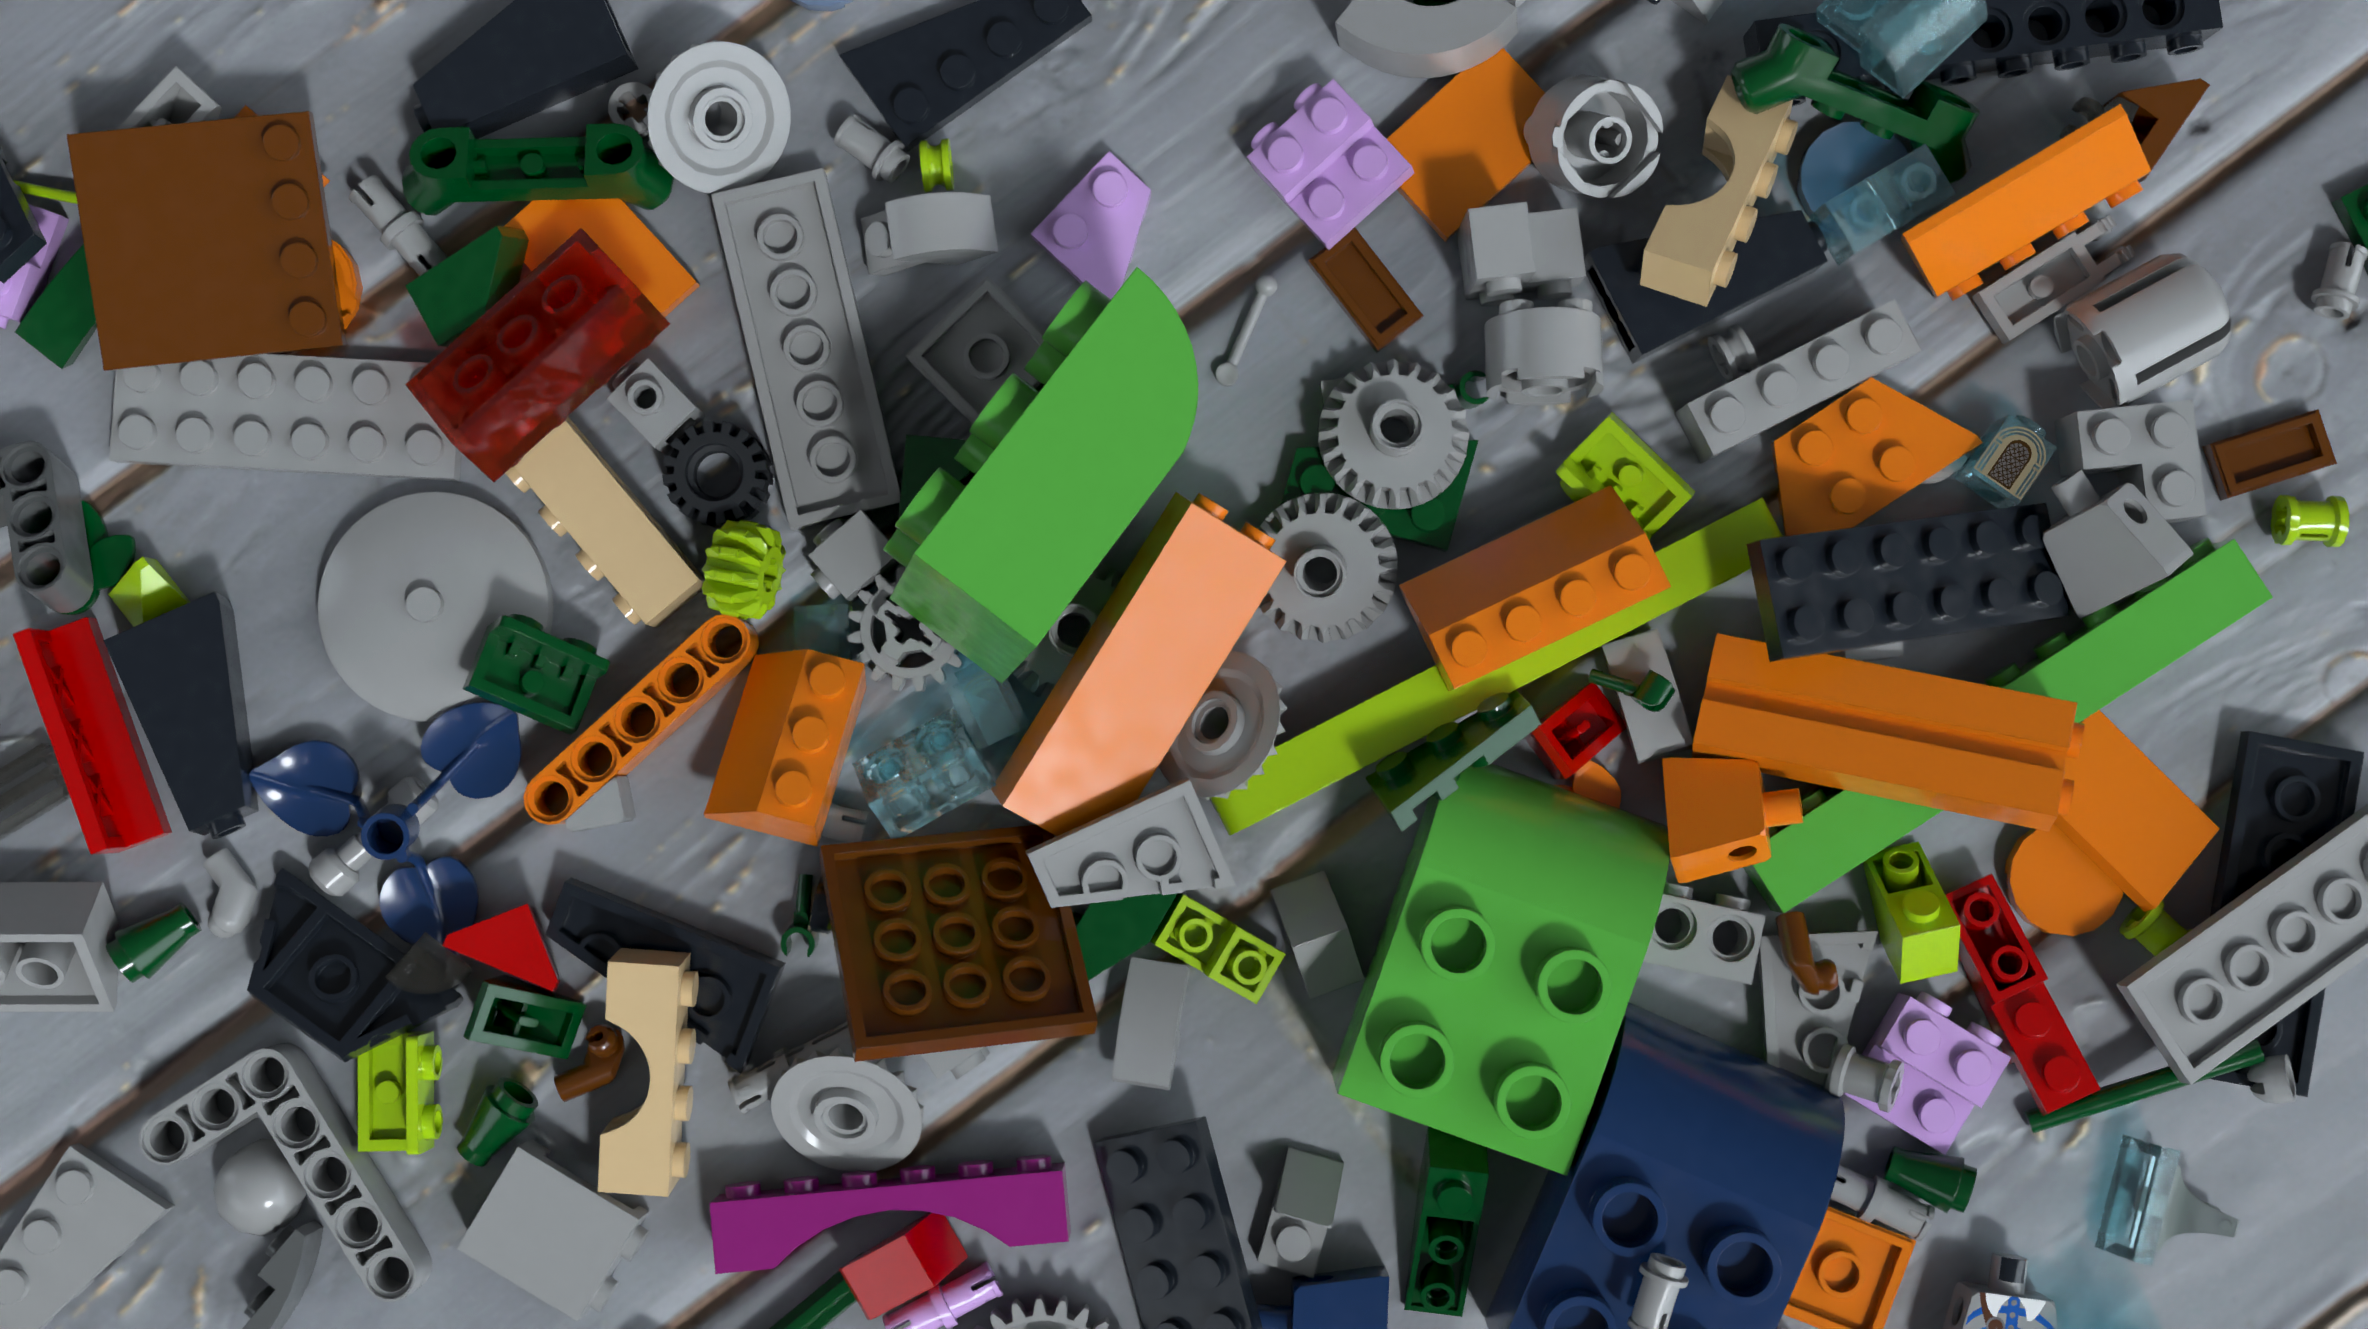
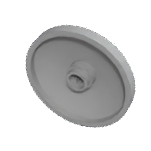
M422 492L405 495L390 500L365 514L351 526L334 548L322 575L318 596V622L321 638L330 661L340 677L357 695L374 707L400 718L422 722H433L446 711L464 704L491 702L463 690L488 625L502 615L510 616L511 614H521L535 619L543 625V632L548 634L551 633L553 624L554 602L550 576L546 564L531 538L516 522L498 509L479 500L448 492Z

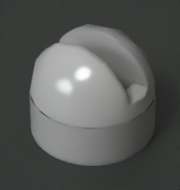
M2287 1054L2265 1057L2264 1062L2250 1067L2247 1078L2249 1081L2256 1083L2250 1088L2255 1097L2265 1103L2296 1102L2295 1080Z

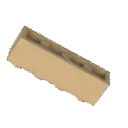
M551 402L548 403L497 446L499 451L508 460L501 467L505 474L523 493H526L530 488L545 504L538 510L541 517L560 537L567 532L582 548L575 554L578 561L597 581L604 576L619 592L612 598L613 602L631 623L636 625L642 620L645 625L658 628L702 591L701 587L705 579L704 576L577 425L572 422L563 409Z

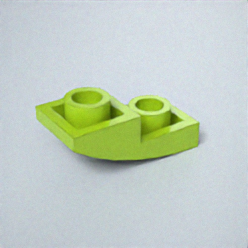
M1184 893L1177 894L1150 940L1157 947L1200 970L1209 978L1255 1004L1260 1000L1286 955L1284 952Z

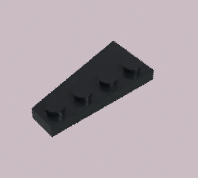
M572 877L564 882L545 934L605 978H607L608 961L620 948L691 953L690 971L698 972L699 988L695 1006L688 1007L687 1028L695 1029L696 1042L701 1045L704 1042L726 1058L724 1062L739 1073H742L747 1067L786 964Z

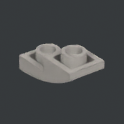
M1658 628L1602 645V654L1609 674L1630 679L1639 685L1649 670H1652L1669 680L1675 689L1674 695L1664 709L1659 712L1648 711L1631 697L1615 691L1620 704V713L1638 764L1693 748V738Z
M1131 957L1117 1033L1112 1072L1113 1081L1170 1090L1181 1038L1179 1025L1190 976L1188 965Z

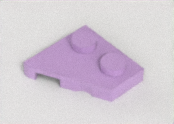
M1109 151L1033 230L1031 237L1080 284L1086 280L1108 298L1112 299L1124 283L1127 269L1136 247L1141 223L1144 220L1150 201L1151 189Z

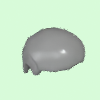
M263 1138L235 1152L221 1167L213 1188L220 1217L238 1231L257 1236H266L276 1233L280 1228H285L298 1215L302 1201L307 1193L276 1142Z

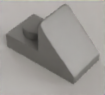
M1288 1146L1258 1251L1257 1262L1314 1278L1327 1228H1332L1344 1162Z

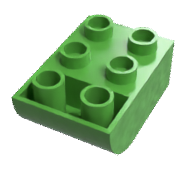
M1138 267L1135 268L1112 299L1108 298L1086 280L1080 285L1042 336L1043 343L1024 368L1027 373L1042 383L1044 387L1039 392L1014 372L1009 376L969 430L972 434L954 458L975 476L965 486L939 467L895 524V527L898 529L883 549V551L906 567L890 599L1000 683H1003L1038 646L1182 455L1192 431L1198 404V374L1192 344L1182 320L1167 296Z

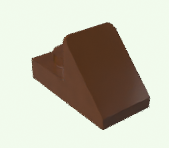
M2199 78L2127 90L2118 93L2103 104V109L2109 111L2121 104L2152 171L2210 84ZM2149 173L2146 176L2139 179V183L2144 181L2149 175Z

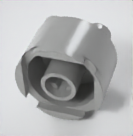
M1580 74L1566 78L1552 86L1537 103L1532 116L1526 121L1523 130L1532 161L1538 172L1549 183L1560 189L1589 197L1616 198L1626 196L1638 189L1654 172L1661 154L1656 151L1659 133H1663L1661 114L1653 99L1638 86L1619 80Z
M1573 298L1558 302L1557 307L1534 308V302L1530 300H1509L1499 304V315L1485 322L1486 394L1488 398L1495 400L1498 392L1501 391L1506 393L1507 404L1543 406L1570 403L1571 391L1586 388L1587 398L1596 396L1603 391L1601 318L1593 313L1592 301L1583 298Z

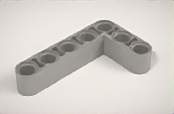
M280 1043L251 1052L152 1115L143 1124L139 1132V1146L143 1155L155 1164L171 1165L202 1153L260 1116L362 1283L374 1298L383 1302H395L411 1294L428 1280L432 1272V1258L427 1247L368 1152H358V1136L309 1057L300 1047L291 1043ZM271 1057L277 1059L283 1065L285 1071V1078L280 1087L274 1085L266 1074V1065ZM221 1089L227 1091L233 1097L235 1109L230 1118L224 1116L217 1106V1096ZM300 1107L308 1109L314 1115L316 1126L311 1136L303 1133L298 1128L296 1115ZM171 1121L177 1123L183 1129L185 1138L181 1149L174 1147L169 1141L167 1133ZM330 1157L339 1159L345 1165L347 1176L343 1185L333 1182L327 1173V1163ZM360 1207H366L376 1215L378 1227L375 1234L367 1233L359 1226L357 1213ZM390 1257H397L407 1265L409 1270L407 1283L397 1282L390 1276L388 1271Z

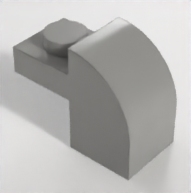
M937 192L913 195L885 202L886 210L861 218L869 275L886 276L923 263L960 265L999 252L990 195L966 192Z

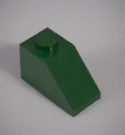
M495 226L405 285L438 346L463 348L464 351L479 349L496 337L495 329L511 320L529 242L524 230Z

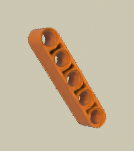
M716 615L702 624L530 781L523 797L525 809L530 817L539 823L547 825L565 824L566 819L612 778L628 775L752 662L759 648V638L754 627L743 619L728 615ZM735 626L742 635L741 648L732 657L724 658L716 649L717 636L726 627ZM691 665L698 673V687L691 695L681 697L674 689V675L681 667ZM642 704H647L652 708L656 719L654 728L645 736L636 734L630 722L632 712ZM603 743L611 752L612 762L607 772L599 776L591 771L587 758L593 746ZM555 782H559L565 787L569 798L566 808L558 815L552 813L545 804L546 791Z

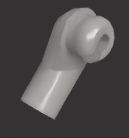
M225 848L209 857L203 863L204 868L220 888L212 913L208 917L210 931L219 938L233 937L247 927L258 895L255 884L230 850Z

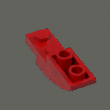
M1989 874L1946 894L1961 925L1959 959L1993 1033L2003 1039L2000 1047L2003 1053L2011 1057L2009 1065L2015 1063L2042 1116L2101 1090L2044 982L2048 980V977L1993 874Z

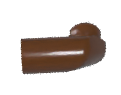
M1794 911L1777 916L1775 920L1783 960L1801 989L1808 994L1818 996L1819 991H1833L1836 989L1839 982L1835 963L1828 958L1814 962L1805 914Z
M599 1024L587 1032L585 1040L589 1044L583 1064L554 1076L556 1089L564 1102L610 1084L616 1078L625 1051L624 1039L619 1030L607 1024Z

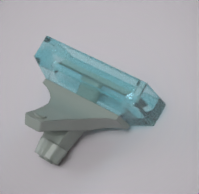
M2123 1134L2095 1247L2127 1260L2152 1266L2155 1251H2160L2163 1245L2172 1237L2185 1233H2206L2233 1238L2236 1236L2239 1220L2223 1213L2219 1207L2203 1202L2187 1188L2182 1177L2181 1166L2177 1165L2181 1151Z

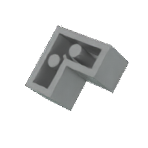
M1527 202L1470 208L1467 210L1456 233L1465 300L1480 299V305L1483 307L1499 306L1502 302L1515 300L1514 294L1537 292L1539 300L1567 297L1572 295L1571 287H1578L1586 277L1577 207L1528 213Z
M2193 400L2077 411L2054 421L2061 478L2079 469H2082L2085 475L2118 472L2119 486L2125 483L2135 485L2169 524L2207 516Z

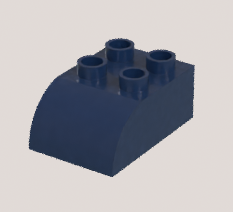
M1628 1003L1568 1175L1548 1170L1485 1316L1488 1329H1631L1627 1322L1632 1314L1644 1276L1640 1273L1639 1268L1641 1263L1648 1262L1651 1253H1661L1674 1257L1687 1266L1684 1275L1688 1278L1689 1282L1686 1288L1679 1289L1667 1329H1777L1818 1235L1835 1185L1845 1131V1111L1841 1096L1838 1097L1830 1094L1829 1090L1825 1089L1823 1085L1781 1067H1775L1767 1063V1061Z

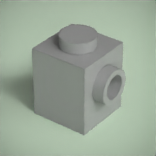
M649 358L641 365L638 362H634L623 369L612 383L615 390L606 398L655 449L665 455L673 448L670 444L676 437L681 440L686 435L685 429L692 425L695 427L707 416Z
M859 510L844 524L840 519H836L827 525L813 539L817 548L808 555L818 566L811 573V576L833 600L842 594L845 599L852 603L860 598L857 595L860 590L868 591L876 584L875 576L880 574L884 577L899 562L883 551L889 539L862 510Z

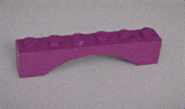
M1040 1154L1016 1158L1017 1167L993 1169V1160H974L959 1163L958 1172L935 1174L934 1165H919L900 1169V1178L877 1180V1171L871 1170L845 1173L841 1175L842 1183L819 1185L818 1176L788 1178L783 1180L784 1188L761 1190L760 1181L725 1185L726 1194H719L709 1203L715 1274L774 1269L796 1247L822 1230L856 1216L887 1210L926 1211L955 1217L987 1231L1009 1247L1069 1242L1071 1225L1065 1162L1052 1163L1051 1155Z

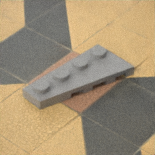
M82 1144L70 1145L0 1251V1329H43L73 1298L78 1297L95 1281L94 1278L116 1258L122 1256L138 1241L137 1238L152 1224L165 1216L175 1205Z

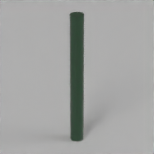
M2257 1039L2252 1040L2194 1083L2264 1062L2265 1058ZM2170 1066L2100 1087L2101 1090L2042 1116L2038 1107L2025 1111L2032 1132L2036 1133L2189 1084L2179 1082Z

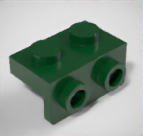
M521 614L502 615L487 626L463 690L571 735L575 733L579 728L596 680L607 673L610 661L596 655L597 649L585 641L576 638H564L561 640L543 632V625L533 618Z

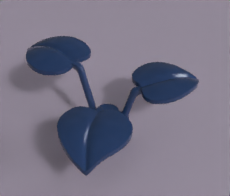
M473 702L448 710L436 718L425 732L420 750L424 761L441 773L408 806L388 804L372 816L364 800L360 796L352 794L359 783L360 774L358 767L347 751L337 744L322 740L305 741L288 748L273 759L254 768L249 773V778L262 801L282 821L304 834L317 837L340 833L350 821V805L354 806L359 817L357 824L362 828L361 841L363 847L371 856L381 860L396 858L400 863L408 861L414 865V867L406 866L395 870L386 879L379 895V906L386 924L402 940L422 950L439 964H445L456 954V951L442 945L448 934L474 925L479 905L478 886L469 868L459 859L452 856H442L426 865L422 855L409 850V847L415 842L420 831V824L416 813L449 780L458 793L474 799L493 797L510 785L519 770L522 756L519 717L515 711L493 702Z

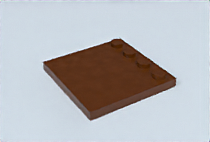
M303 111L67 134L104 371L347 345L312 112Z
M1038 825L820 845L819 860L854 1062L1095 1034L1098 1019L1071 906L1050 907L1025 852L1054 838V834Z

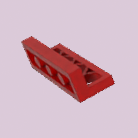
M84 617L49 631L27 628L14 633L13 637L90 854L120 853L171 834L172 830L109 652L103 641L104 638L97 619Z

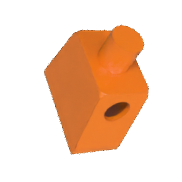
M1662 758L1669 852L1678 883H1687L1765 862L1771 858L1769 827L1803 823L1799 788L1765 792L1759 763L1754 760Z

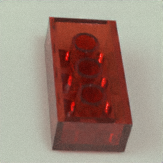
M580 228L405 385L448 440L489 479L495 482L506 471L517 465L524 455L554 428L560 426L595 391L606 385L611 377L635 355L648 347L655 337L667 328L670 323L591 237Z

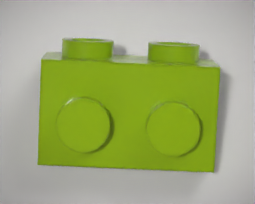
M1613 412L1555 470L1556 474L1562 479L1560 481L1561 488L1574 502L1611 485L1642 527L1649 540L1696 492Z
M408 1031L357 1056L358 1152L406 1151L407 1155H419L434 1148V1139L440 1138L443 1126L442 1108L440 1104H434V1080H439L442 1072V1051L439 1045H434V1031Z

